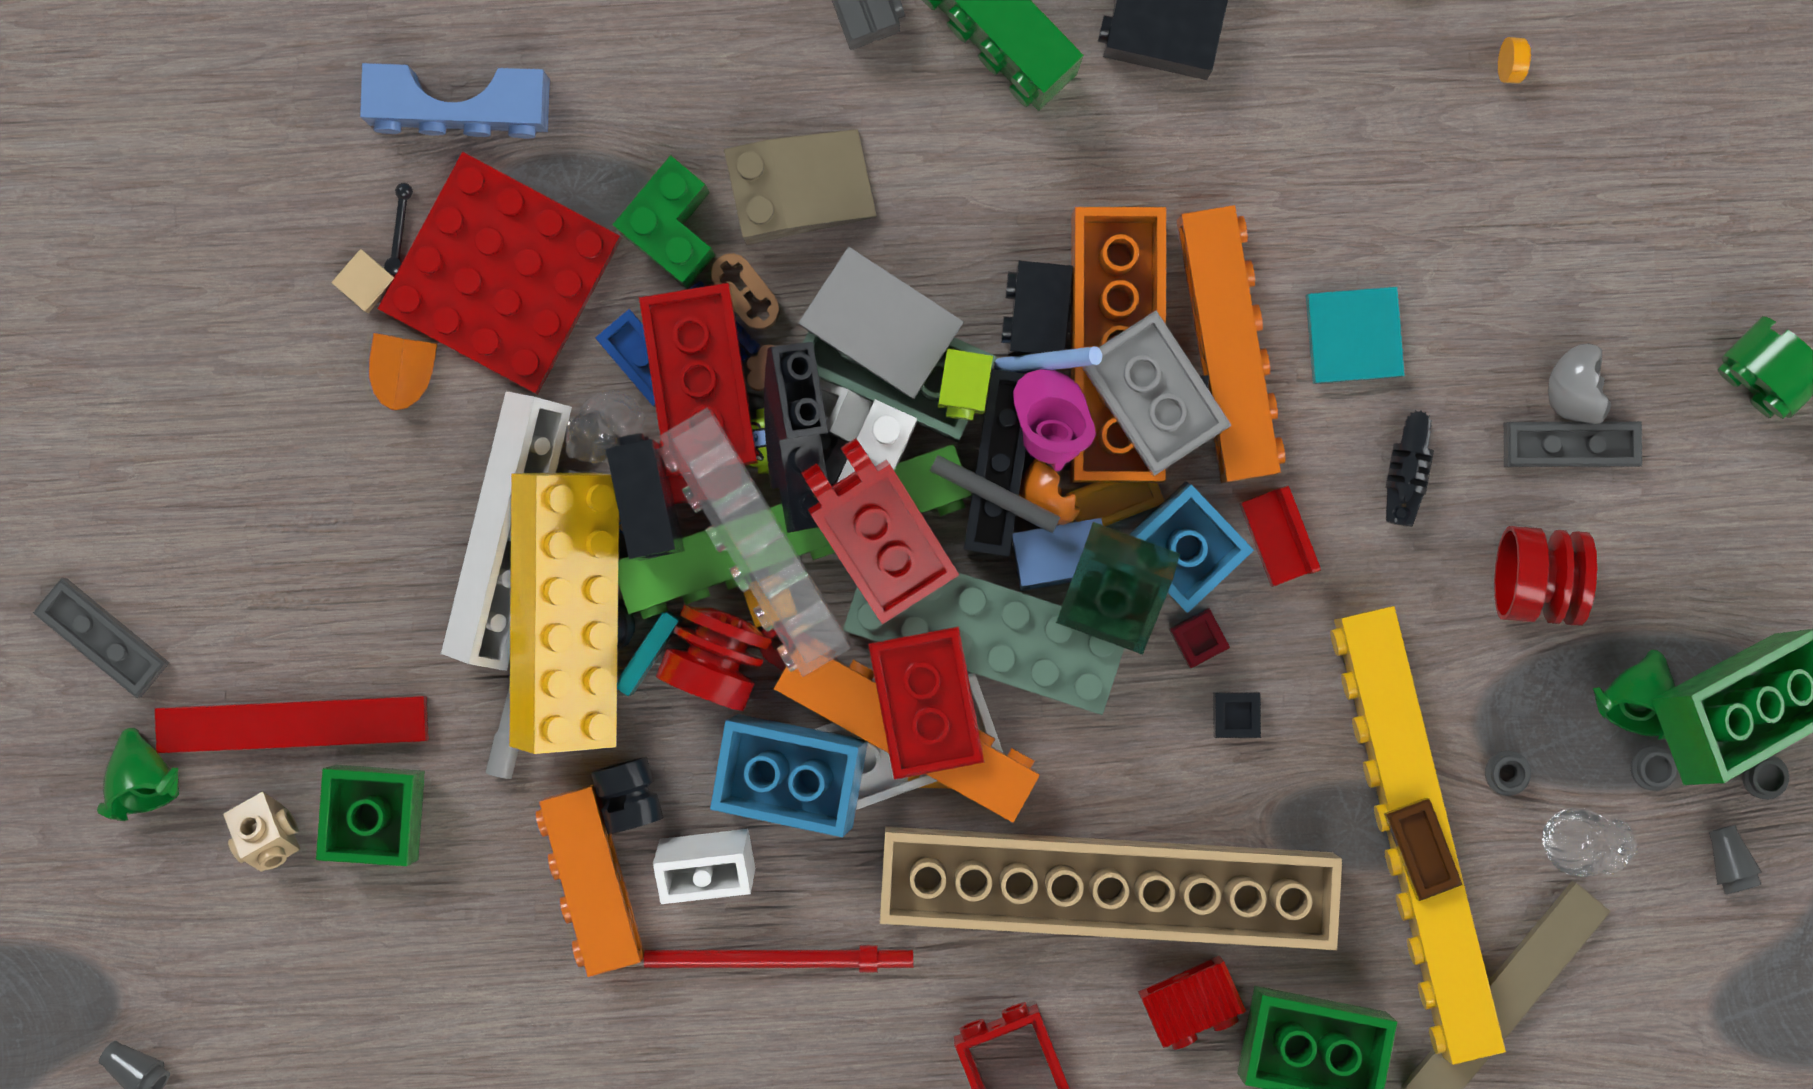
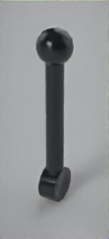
M400 183L395 189L398 206L391 258L387 259L384 264V269L393 276L396 275L402 264V261L399 259L407 200L413 194L412 187L407 183Z

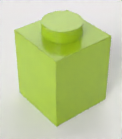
M947 349L938 407L947 408V417L973 420L974 413H984L993 356Z

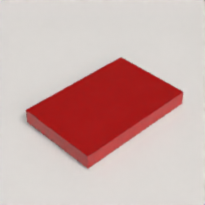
M959 627L868 643L894 780L985 763Z

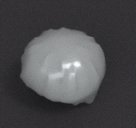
M1589 343L1575 346L1565 353L1554 366L1548 383L1549 403L1553 410L1563 418L1591 424H1601L1607 417L1611 408V402L1602 390L1605 379L1600 375L1603 361L1602 349Z

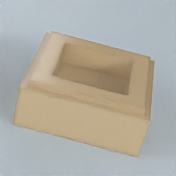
M360 249L331 283L363 311L369 313L386 294L394 276L387 272L364 250Z

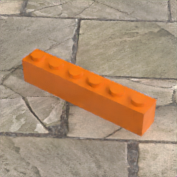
M1235 205L1181 214L1177 219V227L1202 374L1209 375V391L1232 425L1213 437L1221 483L1281 473L1280 464H1284L1286 461L1285 449L1282 438H1275L1272 420L1278 419V408L1274 393H1267L1265 376L1270 375V361L1266 348L1260 349L1257 331L1263 330V321L1259 305H1252L1249 287L1255 286V273L1252 261H1245L1242 243L1248 241L1244 216L1237 217Z
M813 637L810 644L801 640L774 690L889 753L876 682L873 680V670L854 659L850 666L833 658L837 650ZM980 729L978 731L985 763L926 774L1014 823L1040 776L1036 770L1031 768L1035 760L1014 748L1010 749L1008 755L994 748L992 744L995 738Z

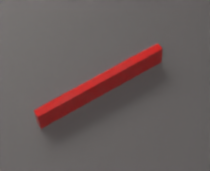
M427 696L154 708L157 753L420 742L429 740Z

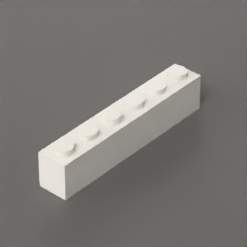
M505 392L441 651L442 655L471 665L507 671L510 660L511 473H556L572 407L534 396Z

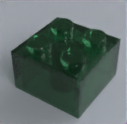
M1093 522L1056 623L1143 655L1173 581L1180 553Z

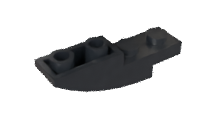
M813 342L769 347L767 349L764 381V424L771 489L779 488L787 533L819 528L808 511L809 508L819 503L801 474L817 463L827 478L820 434L828 433Z

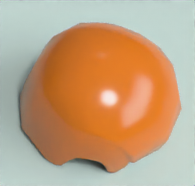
M1035 458L1022 475L1019 496L1060 516L1057 525L1073 522L1080 512V508L1075 505V494L1062 497L1061 487L1058 486L1060 476L1046 463Z

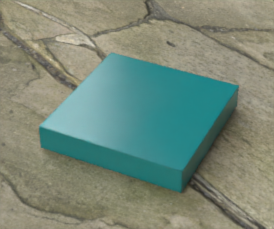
M1398 287L1310 293L1306 295L1313 384L1405 376Z

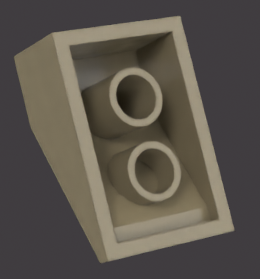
M858 129L768 139L724 149L742 237L746 245L877 217Z

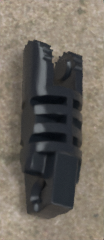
M1415 410L1414 413H1410V416H1407L1401 443L1393 444L1385 486L1387 488L1386 522L1390 524L1413 527L1423 496L1426 495L1434 450L1428 448L1432 420L1429 419L1430 415H1426V412L1423 413L1422 410L1419 412Z

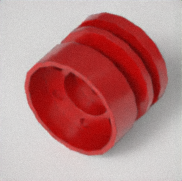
M1508 526L1502 534L1495 563L1494 600L1499 618L1502 620L1535 622L1540 616L1541 610H1543L1547 623L1560 624L1563 620L1566 625L1583 626L1593 607L1597 584V551L1590 532L1576 531L1569 535L1567 530H1555L1547 544L1546 535L1542 528Z
M684 605L680 616L697 623V629L694 631L681 626L675 627L674 633L690 643L688 652L666 649L656 677L673 687L734 710L744 711L755 682L738 672L741 664L761 667L764 659L746 651L747 647L750 644L768 650L772 638L762 634L752 623L712 607L702 608Z

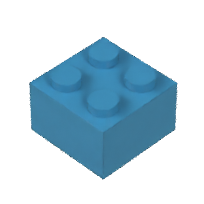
M1184 482L1120 543L1187 613L1254 551L1197 489L1188 482Z

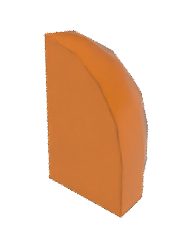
M373 333L369 358V379L373 393L382 405L391 410L408 408L420 399L431 379L437 349L436 343Z

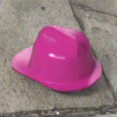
M1040 369L1028 372L1018 380L1013 391L1014 406L1023 431L1024 446L1031 456L1039 461L1051 464L1054 471H1060L1065 463L1070 462L1081 451L1088 448L1095 438V426L1085 396L1077 383L1067 375L1055 370Z

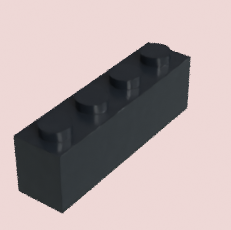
M992 369L975 474L1019 496L1026 448L1023 441V431L1014 406L1013 391L1018 380L1025 374ZM972 493L963 550L1008 557L1010 555L1016 515Z

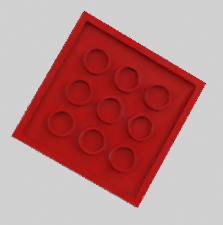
M462 151L378 309L538 395L622 237Z

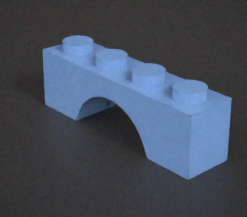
M362 63L360 118L370 126H374L375 132L384 134L401 133V127L419 128V133L425 135L439 136L445 135L446 129H464L463 134L467 136L489 137L491 136V130L508 131V136L514 138H535L536 132H548L550 78L543 69L498 68L490 84L477 96L462 102H444L434 99L424 92L417 74L408 65Z

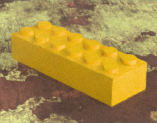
M511 473L509 747L533 754L616 747L619 510L611 474Z

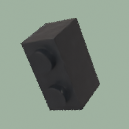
M1019 260L1016 272L1008 271L1005 298L1014 299L1012 317H1003L1001 343L1009 344L1008 355L1018 356L1065 350L1073 266Z

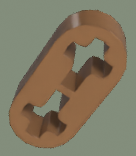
M729 253L718 257L711 269V276L715 285L723 284L720 280L725 276L722 270L725 265L729 264L733 268L741 265L744 268L739 273V276L747 287L742 291H739L731 281L726 282L729 283L731 288L734 311L751 329L761 331L773 327L778 321L780 306L767 285L741 255ZM752 293L760 303L766 300L771 303L767 308L769 317L763 321L758 316L753 319L748 317L752 307L745 299L747 295Z

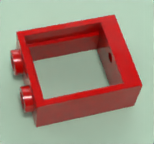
M1026 1002L1012 1005L1001 1012L1002 1018L987 1024L984 1019L972 1021L960 1027L961 1034L954 1036V1046L971 1089H986L970 1048L1032 1024L1057 1088L1070 1089L1037 1004L1030 1007L1027 1006Z

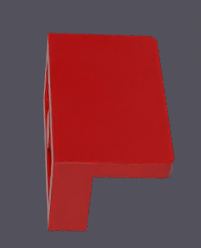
M1289 486L1280 487L1239 503L1271 587L1305 574L1321 571Z

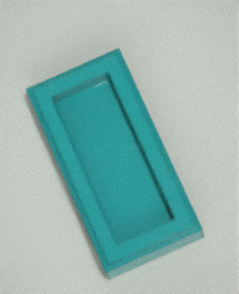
M672 612L662 613L617 680V689L627 696L635 693L674 635L675 627L680 626L683 620Z

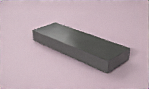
M1642 421L1602 422L1601 424L1585 422L1503 423L1504 467L1642 466Z
M61 578L33 612L136 698H140L145 694L170 663L67 578Z

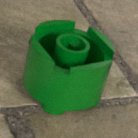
M1762 316L1722 356L1723 364L1717 370L1731 385L1739 387L1743 384L1754 394L1750 399L1751 404L1766 417L1771 418L1775 414L1782 419L1785 417L1792 418L1813 396V350L1788 329L1782 335L1770 329L1776 321Z

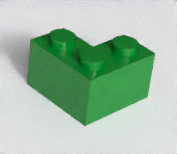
M670 155L612 225L622 236L686 289L689 288L715 257L712 248L683 225L710 192L704 182Z

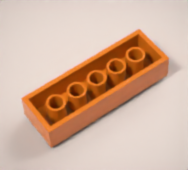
M1166 207L1074 208L1071 215V266H1073L1071 282V349L1094 346L1099 348L1155 310H1157L1166 324ZM1071 368V379L1079 385L1085 396L1096 435L1092 444L1071 460L1070 483H1161L1166 481V469L1155 476L1151 474L1083 368Z

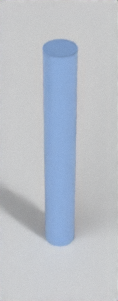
M1094 346L1002 357L996 359L994 369L1028 373L1040 369L1056 370L1098 365L1101 362L1102 353L1098 347Z

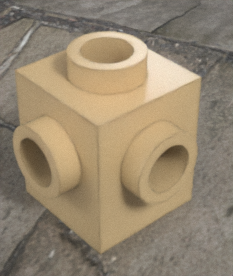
M264 792L255 795L223 814L232 836L228 840L229 848L240 863L246 862L262 872L282 865L287 857L301 850L295 837V833L298 832V825L293 815L281 803Z

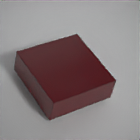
M1206 608L1169 628L1176 645L1190 669L1230 648L1210 608Z

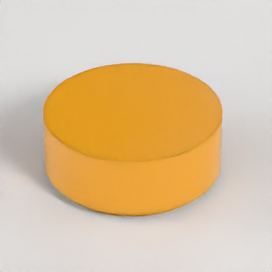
M1507 37L1503 41L1498 56V75L1501 82L1519 84L1526 78L1530 67L1531 49L1525 38Z

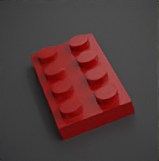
M729 283L639 297L666 476L671 478L758 463Z

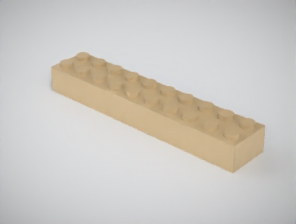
M885 826L880 924L1337 950L1342 858L1333 852Z

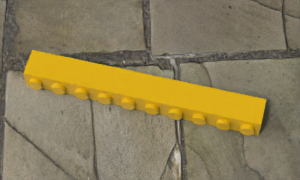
M1395 606L1334 619L1336 629L1330 631L1331 641L1335 654L1337 656L1343 655L1347 673L1341 674L1342 685L1346 698L1348 700L1354 699L1358 716L1352 718L1353 730L1359 744L1365 743L1369 760L1363 762L1364 774L1370 788L1376 787L1380 804L1374 806V814L1379 830L1387 832L1391 849L1385 850V858L1391 876H1398L1402 893L1396 894L1397 907L1402 920H1409L1413 937L1407 938V947L1413 964H1420L1424 982L1418 983V991L1424 1009H1431L1435 1026L1429 1027V1035L1433 1049L1436 1054L1442 1053V1057L1452 1065L1504 1053L1506 1050ZM1424 798H1430L1463 885L1419 901L1416 900L1384 813Z

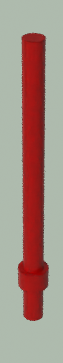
M860 945L859 950H645L644 968H859L860 973H878V968H914V950H878V945Z

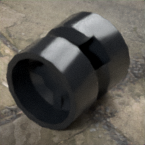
M647 757L622 762L591 772L597 797L606 801L601 812L607 834L630 830L664 818L657 793L650 792L648 788L653 782V777Z

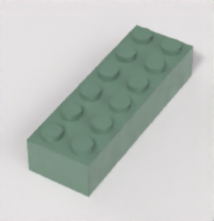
M959 573V576L884 624H881L857 587L843 631L879 642L958 626L967 671L1100 715L1104 713L1131 630L1130 628Z

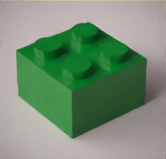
M337 764L323 768L316 860L392 866H409L418 861L425 771Z

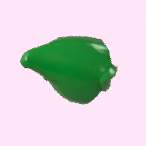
M1652 649L1638 664L1623 671L1605 692L1600 687L1593 688L1599 714L1604 719L1606 717L1614 725L1629 732L1645 736H1659L1657 740L1666 739L1651 699L1674 688L1675 683L1664 655L1660 651Z
M127 728L121 732L106 767L103 781L104 803H99L97 812L110 820L127 821V815L158 809L169 804L179 795V768L172 767L170 769L154 748L142 738L139 730L136 728Z

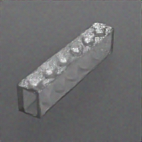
M705 408L660 435L659 437L664 446L658 449L663 461L672 473L677 470L681 472L688 486L682 489L687 501L696 513L703 509L712 526L706 529L708 536L720 553L727 549L735 563V566L730 568L733 578L743 592L749 589L752 591L759 603L753 610L766 632L772 629L776 631L783 643L777 650L790 672L798 668L802 677L851 649V642L712 409Z

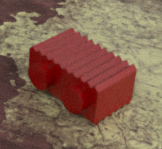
M1220 956L1138 991L1163 1048L1172 1045L1173 1049L1177 1050L1189 1046L1198 1040L1196 1033L1210 1029L1212 1026L1214 1031L1227 1029L1239 1022L1237 1015L1246 1012L1226 964Z

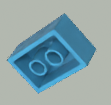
M737 714L725 720L710 810L844 837L853 828L868 742L864 739Z

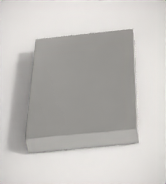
M848 246L798 324L914 400L964 324V321Z
M1157 310L1100 346L1102 360L1098 365L1082 367L1153 476L1232 426Z

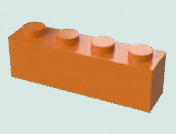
M594 784L544 798L539 802L541 810L536 811V820L542 837L549 836L553 853L548 854V864L553 879H560L565 896L560 898V907L566 924L573 923L577 940L572 941V950L577 966H585L587 977L640 963L644 958V949L612 834H607L601 812L604 806L602 798L597 797Z

